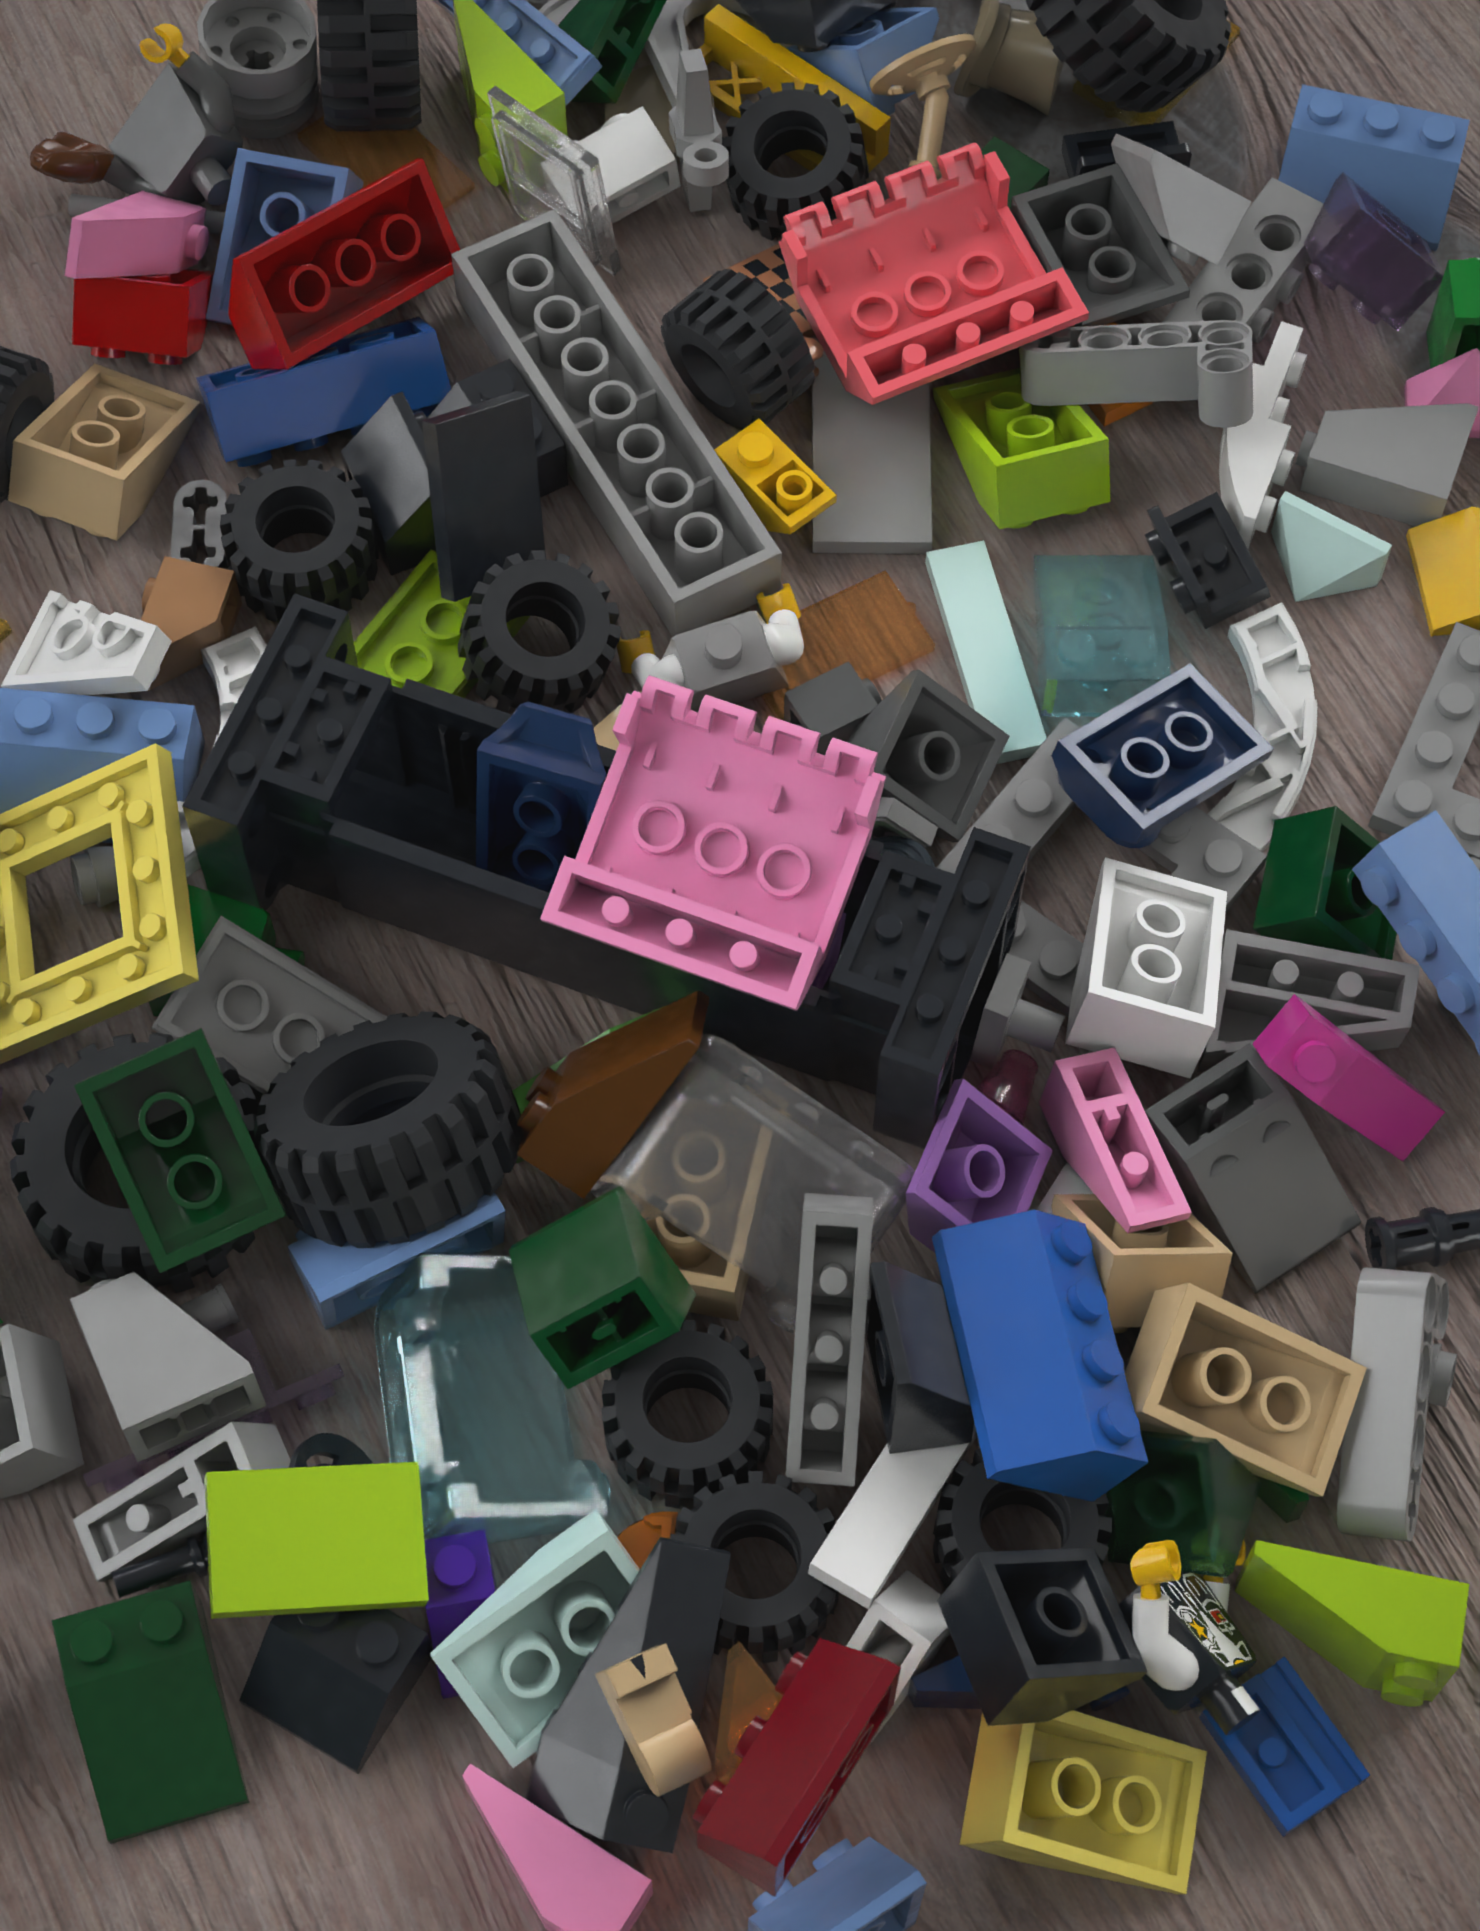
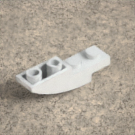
M1282 321L1264 366L1253 363L1252 418L1242 425L1223 428L1220 444L1219 479L1221 500L1247 549H1249L1256 530L1264 533L1267 532L1278 500L1269 496L1273 483L1284 487L1295 457V452L1285 449L1291 426L1283 422L1290 399L1283 398L1282 395L1286 386L1297 388L1306 363L1307 354L1298 352L1304 328Z

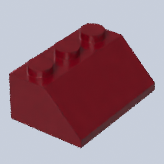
M819 1638L808 1657L797 1651L788 1662L774 1690L783 1695L773 1713L768 1720L757 1714L740 1738L734 1754L743 1760L728 1784L726 1785L719 1779H716L697 1806L693 1819L702 1824L697 1831L698 1848L775 1897L892 1709L901 1668L888 1659Z

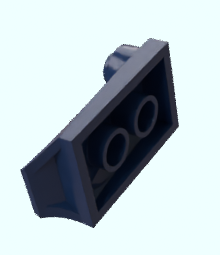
M1189 663L1058 740L1051 756L1057 769L1059 784L1098 828L1118 845L1127 848H1143L1151 845L1157 839L1165 825L1267 760L1274 748Z
M526 702L520 704L512 716L499 729L482 741L477 749L476 867L550 893L563 857L576 858L607 777L597 746L594 727L589 718Z

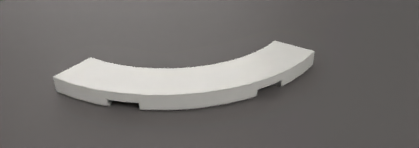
M1282 602L1231 625L1227 636L1236 650L1247 676L1252 696L1253 727L1274 750L1267 760L1238 778L1228 795L1223 797L1207 814L1261 852L1270 844L1274 820L1289 817L1299 798L1311 764L1317 730V700L1314 697L1308 653L1295 623Z

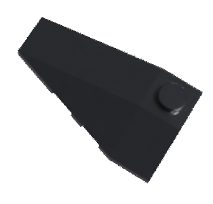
M664 1537L659 1538L617 1606V1614L593 1653H588L577 1671L578 1677L558 1710H553L543 1726L527 1788L526 1800L548 1814L602 1840L673 1853L689 1783L659 1797L652 1792L638 1768L595 1674L652 1647L666 1643L678 1669L675 1674L692 1711L690 1714L691 1718L699 1730L731 1554L729 1551Z

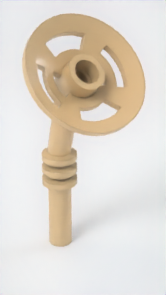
M971 34L953 35L919 47L888 64L869 82L873 94L901 95L916 92L919 100L925 101L916 161L911 160L908 168L928 160L934 168L937 180L941 177V172L938 170L937 157L941 153L949 95L947 90L951 87L947 76L958 69L976 48L977 43Z

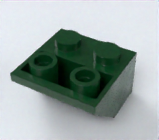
M621 1185L516 1242L509 1249L529 1336L567 1390L677 1333L696 1297V1293Z

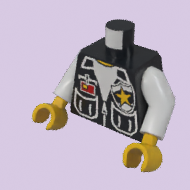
M1226 1528L1201 1533L1194 1541L1193 1553L1198 1566L1204 1570L1203 1577L1196 1568L1181 1572L1180 1554L1177 1544L1173 1540L1147 1543L1133 1555L1130 1562L1132 1577L1139 1587L1118 1604L1147 1668L1146 1674L1141 1679L1164 1706L1174 1714L1204 1706L1221 1730L1228 1736L1243 1727L1260 1712V1708L1237 1680L1255 1665L1257 1659L1256 1654L1227 1613L1230 1584L1223 1583V1568L1240 1566L1245 1561L1246 1545L1244 1536L1238 1530L1229 1531Z

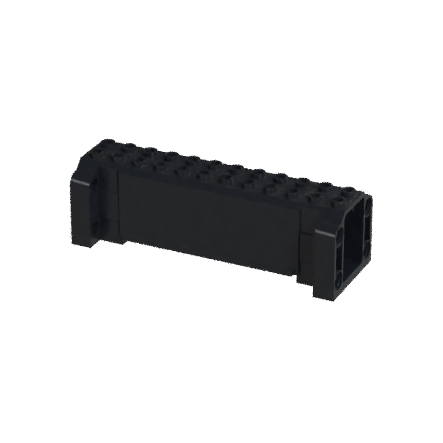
M294 593L182 805L207 889L210 892L267 910L279 891L289 884L337 901L343 908L641 1015L662 1008L700 990L710 997L702 1033L703 1037L825 1081H838L875 1094L873 1131L925 1150L954 1080L962 1079L972 1056L985 1004L1006 954L1011 950L1017 929L1031 846L973 827L957 869L953 874L884 850V843L870 839L843 913H846V920L838 961L823 989L814 986L809 988L797 1011L542 922L540 917L549 897V892L476 867L477 749L485 738L499 729L512 715L410 679L406 680L401 689L392 686L390 678L359 668L348 611ZM597 744L606 774H608L616 751Z

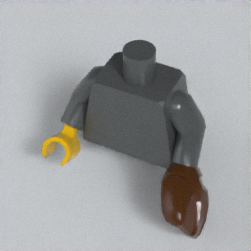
M163 23L153 29L164 39L166 51L150 38L140 42V51L150 62L162 63L169 60L173 64L167 63L108 147L113 153L101 145L61 131L56 133L52 139L46 138L39 145H36L29 156L33 169L64 182L91 184L104 180L129 195L146 191L196 205L207 200L212 206H219L228 201L232 177L227 170L236 159L237 148H243V139L234 124L235 114L232 93L227 81L194 51L187 54L182 49L183 37L180 30L173 24Z

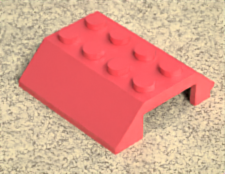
M976 142L937 157L942 176L941 179L937 180L934 168L928 160L884 177L889 199L884 200L882 191L876 181L832 197L831 201L837 218L831 221L828 210L822 201L783 216L787 232L782 233V240L778 242L796 300L845 390L871 405L1088 320L1089 312L1063 267L1046 273L1007 206L1010 176L996 152L988 153L983 158L981 149Z

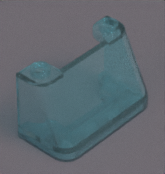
M420 1254L381 1295L375 1312L374 1330L390 1463L419 1462L424 1540L485 1529L488 1543L492 1544L564 1532L594 1509H597L603 1518L607 1517L611 1496L609 1480L604 1473H601L595 1461L591 1459L575 1460L564 1384L529 1336L510 1256Z

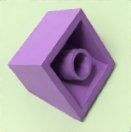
M965 1079L954 1080L906 1192L909 1234L935 1253L932 1236L940 1230L1028 1211L1053 1150Z

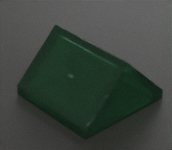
M1140 1430L1148 1463L1106 1492L1109 1505L1105 1515L1112 1518V1534L1108 1542V1561L1130 1564L1133 1555L1147 1543L1173 1540L1179 1550L1181 1572L1187 1570L1188 1573L1226 1578L1234 1571L1261 1482L1215 1438Z

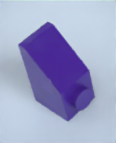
M485 1529L424 1540L429 1597L425 1607L433 1650L497 1590ZM436 1664L443 1699L459 1696Z

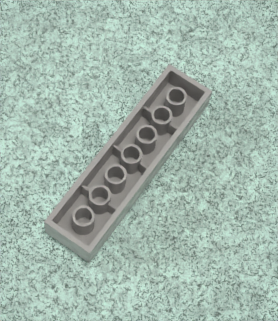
M553 209L452 253L457 299L497 362L500 363L510 358L565 444L567 472L671 636L674 637L677 634L720 621L758 603L756 595L760 592H763L764 596L779 592L781 590L782 552L557 211Z

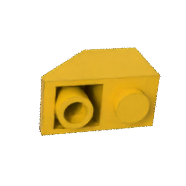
M757 419L714 449L767 531L792 534L837 501V495L760 419Z

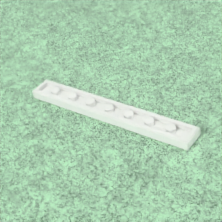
M1067 1162L1037 1210L1052 1214L1051 1205L1054 1194L1094 1193ZM975 1423L971 1443L889 1454L888 1444H886L811 1561L808 1574L869 1609L939 1498L945 1483H948L952 1477L953 1470L960 1464L977 1436Z

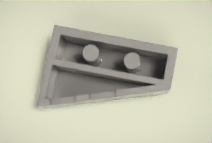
M1227 929L1222 945L1215 1029L1200 1057L1197 1072L1207 1071L1249 1043L1252 1045L1294 994L1366 1050L1398 1048L1411 1028L1420 965Z

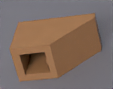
M164 556L157 577H150L145 585L142 597L143 615L141 621L158 626L172 642L162 660L159 674L151 683L148 691L202 665L201 650L231 636L242 605L234 570Z

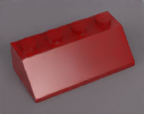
M417 158L233 259L228 316L252 369H289L454 274L451 254L459 251L460 248L423 158Z

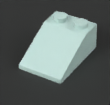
M597 1509L591 1511L541 1547L430 1653L434 1662L512 1768L537 1751L543 1726L553 1710H558L578 1677L577 1671L588 1653H593L617 1614V1606L640 1571Z

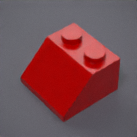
M187 268L176 274L74 279L72 345L91 347V355L101 358L126 357V351L148 353L147 361L163 365L182 364L183 357H189L202 347L208 323L206 314L214 271Z

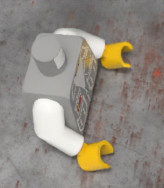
M782 584L783 589L772 595L764 596L763 592L756 595L765 622L757 611H748L677 634L671 638L661 660L655 655L650 631L641 630L639 631L640 637L625 640L620 637L617 651L622 672L633 673V676L642 688L647 677L650 675L694 690L690 710L696 712L699 711L700 704L705 695L737 704L789 687L782 665H790L797 661L804 649L798 622L801 612L790 584Z

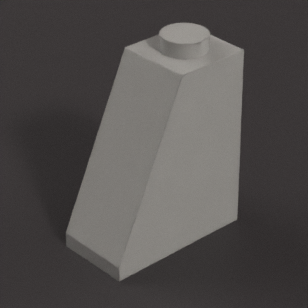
M1469 403L1325 411L1318 433L1306 430L1296 459V465L1306 467L1299 491L1412 526H1418L1441 518L1479 407Z
M135 1272L117 1279L100 1281L87 1292L70 1299L116 1416L137 1462L267 1406L249 1361Z

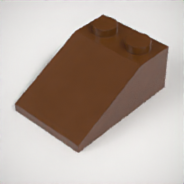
M698 990L570 1052L556 1071L546 1066L538 1075L525 1097L529 1104L517 1122V1126L524 1130L517 1155L584 1199L699 1049L710 997Z

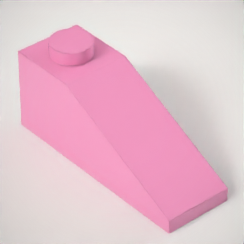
M141 191L72 217L65 276L83 279L176 274L198 264L199 260L203 258L208 246L209 230L204 226L206 208Z
M1115 1047L1056 1060L1039 1104L1064 1159L1127 1234L1189 1219L1192 1213Z
M470 1763L462 1775L467 1792L545 1929L548 1931H630L653 1895L652 1880Z

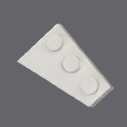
M50 590L1 687L77 695L148 691L151 683L159 674L160 665L172 641L156 625L117 612L108 615L100 612L91 603L79 600L76 604L68 601L61 593Z

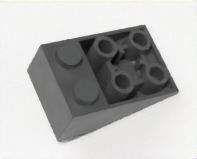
M1250 1043L1145 1110L1191 1212L1199 1222L1233 1253L1231 1263L1255 1294L1360 1225L1361 1219L1291 1093L1265 1064Z

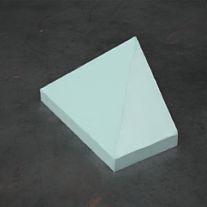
M1287 491L1283 493L1279 500L1271 534L1295 602L1377 586L1382 578L1392 548L1391 544Z

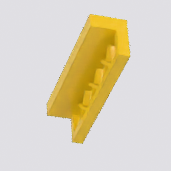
M717 4L704 16V44L700 48L706 65L713 60L731 72V79L709 81L715 108L729 117L740 118L739 106L742 104L740 94H755L770 87L772 93L782 91L781 83L794 82L795 90H803L806 83L818 85L821 96L830 90L839 96L841 106L848 104L853 110L856 123L860 124L869 173L889 154L890 116L779 43H773L767 35L720 4ZM793 150L785 153V155L809 171L817 167L824 158L821 154L810 150Z

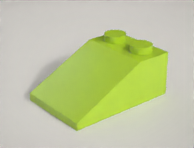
M453 0L460 72L480 154L478 163L482 173L492 185H501L517 201L548 181L543 160L551 157L559 146L568 142L565 93L473 0Z
M1020 368L933 388L934 401L976 499L999 530L1004 528H1024L1036 520L1060 514H1080L1088 510L1089 507L1111 502L1109 439L1079 405L1038 406L1026 402L1021 394Z
M1259 1540L1255 1541L1236 1579L1235 1592L1360 1686L1381 1691L1380 1697L1387 1702L1402 1706H1421L1424 1700L1432 1702L1460 1666L1469 1592L1468 1583Z

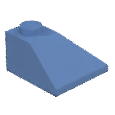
M936 7L890 8L877 11L867 17L860 28L845 31L830 40V46L823 50L801 52L795 45L787 49L889 116L896 110L894 104L915 92L901 95H876L872 93L869 82L888 64L919 47L931 43L939 15Z

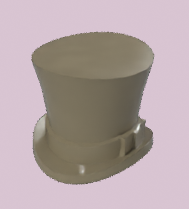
M981 0L980 14L973 33L977 45L971 55L961 65L954 86V93L956 95L970 97L980 88L987 90L994 88L1025 102L1046 116H1049L1064 62H1061L1052 51L1054 47L1047 36L1043 37L1035 24L1037 18L1034 11L1011 9V5L1000 3L999 0Z

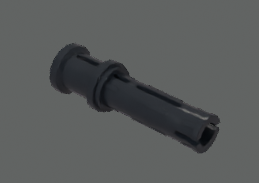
M1429 1207L1422 1209L1417 1217L1386 1222L1380 1216L1368 1219L1365 1226V1242L1372 1268L1395 1269L1396 1267L1428 1262L1433 1267H1440L1453 1260L1455 1253L1480 1249V1209L1446 1215L1441 1209Z

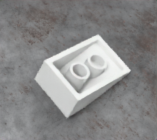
M1105 857L1098 878L1071 996L1065 1044L1093 1052L1115 1047L1122 1060L1191 1078L1216 1024L1227 891Z

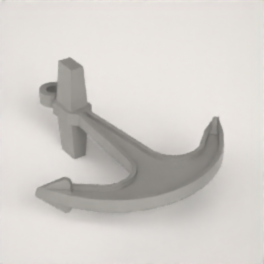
M550 0L538 11L559 26L562 19L579 0ZM667 0L644 46L673 108L669 112V132L675 143L677 156L680 159L683 191L690 212L711 210L713 186L726 181L729 176V152L722 146V131L716 120L714 107H712L708 68L701 48L689 50L685 26L693 18L709 13L717 4H720L729 11L748 15L736 0Z

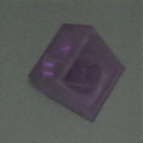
M1344 172L1335 180L1304 242L1313 262L1308 268L1329 289L1334 291L1340 284L1354 296L1351 304L1368 321L1377 325L1383 319L1398 331L1441 285L1444 273L1424 238Z

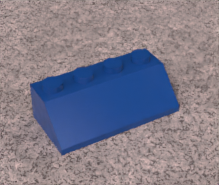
M419 316L343 337L289 369H252L250 363L196 377L220 453L226 463L236 460L238 467L252 466L265 462L272 458L270 450L291 444L294 445L295 451L320 447L329 442L327 434L350 428L351 435H356L391 395L402 391L412 412L423 411L425 416L428 417L451 390L436 330Z
M1030 1210L943 1229L933 1235V1246L987 1479L1093 1502L1146 1465L1148 1459L1140 1433V1423L1135 1414L1124 1372L1123 1359L1117 1346L1108 1312L1107 1299L1103 1293L1092 1251V1242L1085 1223L1039 1210Z

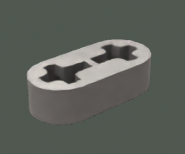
M200 479L183 485L176 493L173 502L172 558L195 562L197 559V546H205L208 558H205L203 564L229 569L220 529L221 515L227 514L225 508L227 497L220 485L213 481ZM199 504H210V507L206 510L205 524H197L194 513L198 512Z

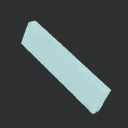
M985 541L926 552L925 564L968 705L1010 736L997 764L1031 757L1047 737Z

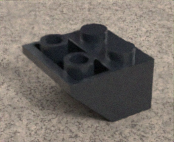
M403 391L391 395L341 451L346 480L354 479L362 488L363 498H368L377 547L391 576L416 567L430 549L436 552L422 420L427 418L423 411L412 412Z

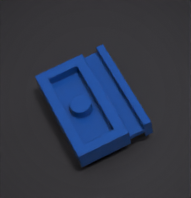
M1284 1656L1273 1666L1242 1684L1243 1688L1260 1708V1712L1243 1727L1226 1736L1206 1709L1199 1716L1201 1722L1283 1837L1339 1800L1344 1794L1364 1783L1370 1776L1367 1769Z

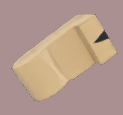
M666 1643L652 1647L595 1674L639 1770L649 1788L657 1797L712 1771L709 1753L697 1726L691 1718L690 1714L692 1711L675 1674L678 1669Z

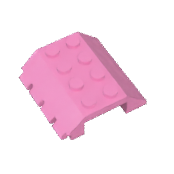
M649 675L641 693L634 691L632 694L626 693L612 730L619 742V746L576 858L563 857L540 920L797 1011L827 957L873 832L886 776L874 772L878 752L832 738L825 755L816 753L821 735L819 732L771 716L767 718L762 734L754 732L757 711L705 695L700 704L699 711L696 712L690 710L694 690Z

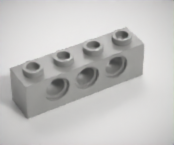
M1272 177L1247 209L1219 264L1207 262L1189 286V298L1178 301L1162 323L1234 320L1250 326L1252 341L1257 344L1261 342L1273 322L1275 316L1273 310L1280 301L1288 304L1293 299L1302 282L1304 275L1302 271L1308 263L1316 266L1326 253L1332 239V235L1326 232L1332 208Z
M805 1193L786 1463V1477L792 1478V1482L855 1487L873 1223V1197Z

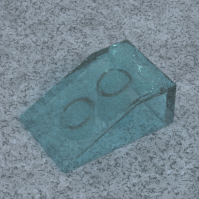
M1034 555L1033 570L1041 717H1099L1171 674L1168 628L1153 555Z

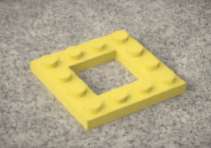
M156 743L0 814V1064L199 981L170 751ZM112 838L123 937L35 975L25 876Z

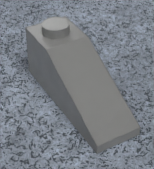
M232 1421L72 1519L97 1582L111 1579L112 1571L187 1545V1538L195 1536L197 1540L202 1538V1533L207 1532L204 1482L206 1472L289 1468L291 1460L276 1424Z

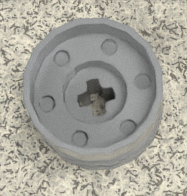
M210 0L207 2L197 21L200 58L229 84L235 114L234 124L239 134L251 139L277 138L299 129L312 117L319 101L315 17L305 1Z

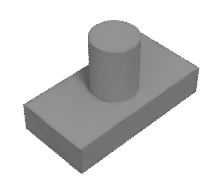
M1009 953L1006 954L982 1013L970 1058L971 1061L994 1069L1008 1036L1052 1052L1065 1016L1021 999L1032 962Z

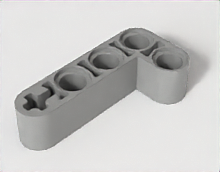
M1215 320L1076 326L1065 328L1019 347L1021 394L1023 399L1030 404L1059 406L1198 400L1200 420L1206 425L1221 428L1242 425L1253 416L1252 330L1250 326L1243 322Z
M1364 1267L1360 1273L1356 1293L1350 1360L1367 1367L1343 1437L1337 1499V1525L1341 1534L1407 1542L1413 1539L1419 1509L1433 1339H1443L1449 1315L1448 1283L1446 1279L1434 1273Z

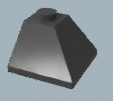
M918 669L911 671L853 729L847 742L878 752L874 772L886 776L881 797L897 799L938 827L936 837L950 842H959L1010 736Z

